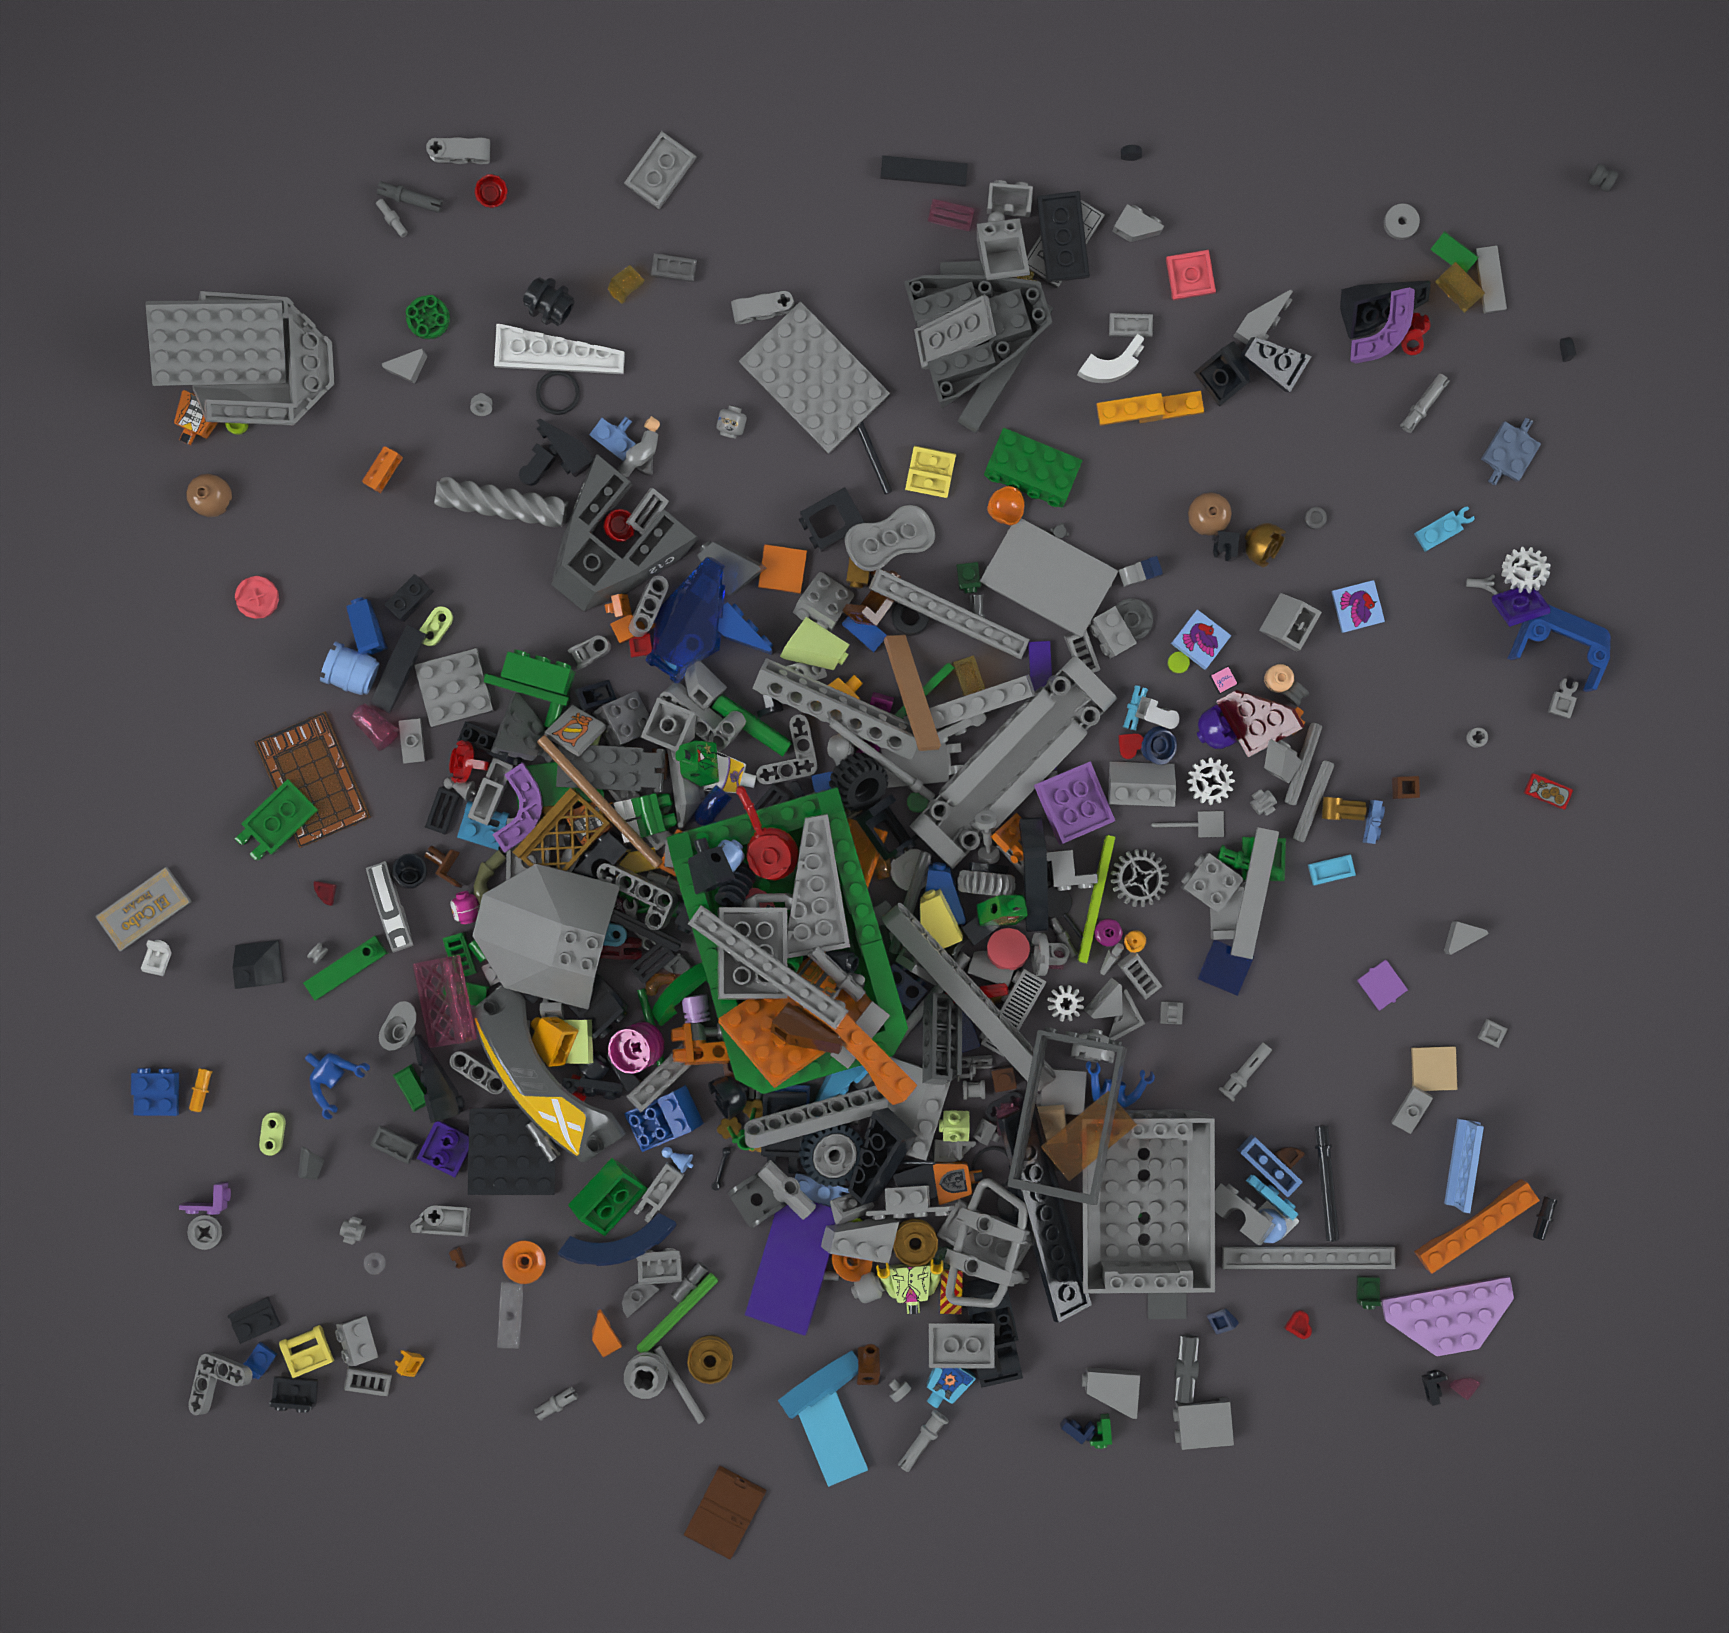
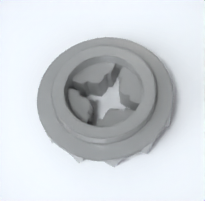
M200 1215L189 1224L187 1231L188 1239L198 1249H211L219 1243L222 1237V1226L216 1218L210 1215ZM211 1226L208 1232L210 1234V1237L206 1235L200 1239L201 1234L203 1232L201 1230V1227L205 1229L206 1227Z

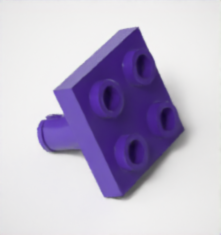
M442 1121L434 1122L417 1159L448 1175L457 1177L469 1151V1135Z

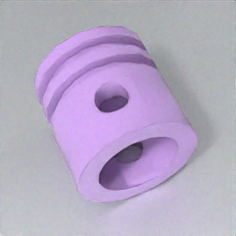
M707 994L687 996L682 1000L683 1012L686 1013L684 1018H687L685 1024L711 1020L708 1017L710 1012H707L709 1009Z

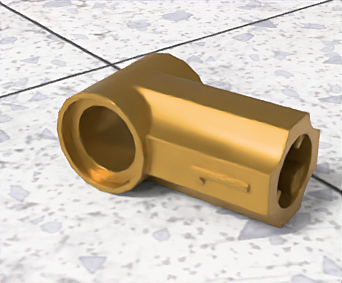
M1323 797L1322 819L1364 821L1367 809L1366 802Z

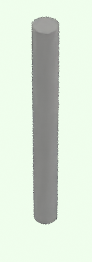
M661 1345L654 1349L655 1354H658L665 1361L669 1377L697 1423L700 1424L705 1420V1417Z

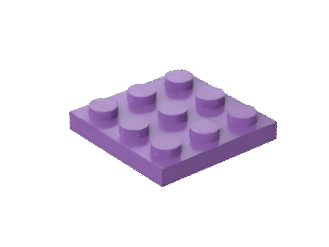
M1091 761L1034 785L1059 845L1115 821Z

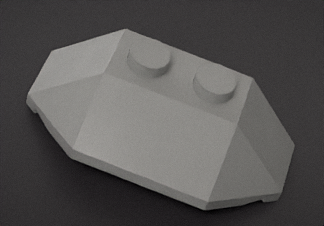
M667 748L678 828L685 827L701 806L702 798H705L704 787L696 785L681 775L680 761H677L675 758L676 752Z

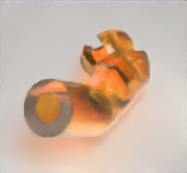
M655 974L645 985L647 994L650 996L656 995L662 984H671L675 980V974Z

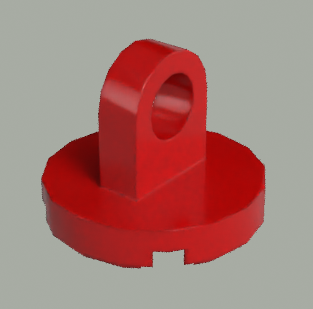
M1413 313L1411 326L1401 341L1402 349L1406 354L1417 355L1423 350V334L1431 326L1428 315L1424 314V316H1421V313ZM1411 340H1416L1419 345L1411 348L1407 343Z
M461 740L456 743L458 747L452 750L449 762V771L453 774L451 780L454 783H465L470 776L472 768L488 771L491 762L473 760V746L469 741Z

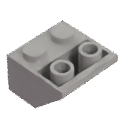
M1280 593L1259 631L1297 652L1301 650L1322 612L1301 600Z

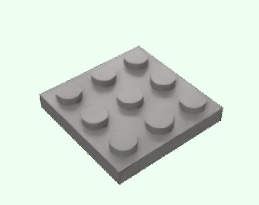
M477 648L414 665L431 727L494 711L487 683L483 682L485 675Z

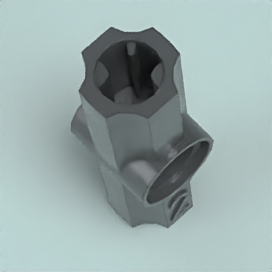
M1184 1334L1180 1335L1178 1358L1175 1360L1174 1375L1176 1377L1174 1400L1181 1403H1193L1195 1379L1198 1378L1199 1361L1197 1360L1198 1336Z

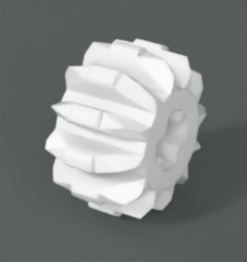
M1060 985L1059 994L1054 989L1051 991L1056 997H1048V1001L1054 1002V1004L1048 1006V1009H1056L1052 1013L1053 1017L1061 1013L1060 1021H1064L1065 1015H1067L1069 1021H1072L1071 1013L1079 1017L1080 1014L1076 1011V1008L1084 1009L1083 1005L1077 1004V1002L1083 1001L1084 998L1082 996L1075 998L1079 994V990L1076 989L1071 993V985L1067 986L1066 992H1064L1063 986ZM1063 998H1066L1068 1001L1071 1000L1067 1009L1064 1006H1060Z

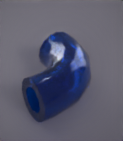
M718 785L712 788L695 812V821L700 826L714 823L732 799Z

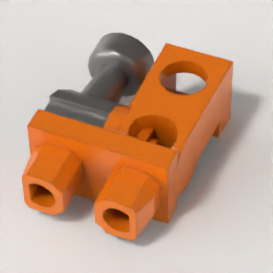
M686 1023L682 1027L672 1029V1042L683 1041V1049H673V1062H685V1066L715 1063L728 1064L730 1059L725 1042L707 1043L706 1041L707 1037L717 1036L719 1040H724L720 1024L717 1023V1027H704L700 1023Z

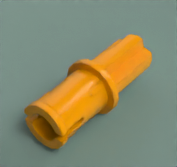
M198 1069L195 1086L192 1087L193 1094L189 1110L194 1112L202 1111L206 1093H209L207 1089L212 1071Z

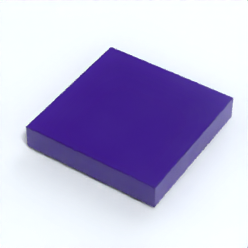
M1517 587L1492 596V603L1509 627L1551 613L1550 606L1539 591L1532 588L1531 593H1528L1526 589L1519 593V588Z

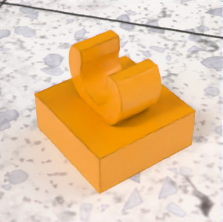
M401 1350L400 1353L404 1357L402 1361H395V1364L398 1366L396 1372L401 1376L415 1377L425 1358L420 1354Z

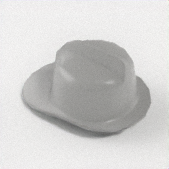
M406 1001L399 1002L390 1011L379 1032V1041L384 1049L389 1051L409 1045L413 1041L416 1011L411 1003Z

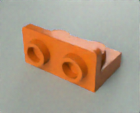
M384 446L362 482L381 494L403 457Z

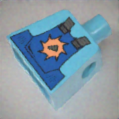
M933 1368L927 1381V1388L933 1392L927 1402L935 1408L939 1407L943 1399L953 1404L975 1381V1373L967 1368Z

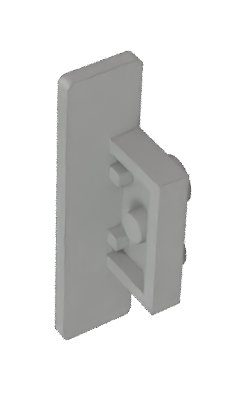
M929 1185L885 1188L886 1210L866 1211V1216H872L873 1220L886 1219L885 1215L893 1214V1218H906L907 1213H914V1217H925L927 1212H935V1216L949 1215L948 1211L954 1210V1205L930 1207Z

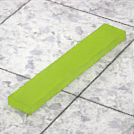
M1106 835L1104 838L1097 869L1098 883H1094L1077 959L1082 963L1088 962L1114 846V836Z

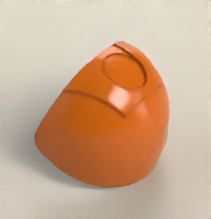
M1011 486L997 490L989 500L987 506L988 513L998 523L1015 525L1020 521L1024 513V499L1021 492Z

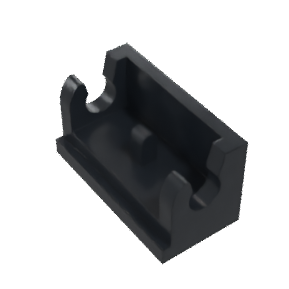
M1217 531L1212 536V540H1214L1213 556L1216 558L1218 551L1219 553L1226 552L1224 555L1225 561H1233L1238 554L1240 533Z

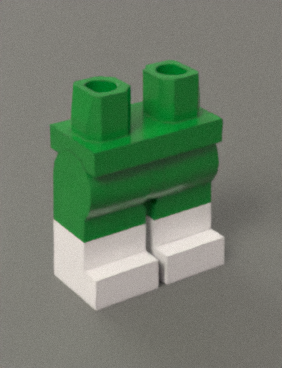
M654 793L614 803L615 810L624 820L641 817V819L627 822L641 838L668 831V828L678 824L676 814L664 815L662 808L673 805L671 794L659 795V793ZM622 834L624 843L630 842V841Z

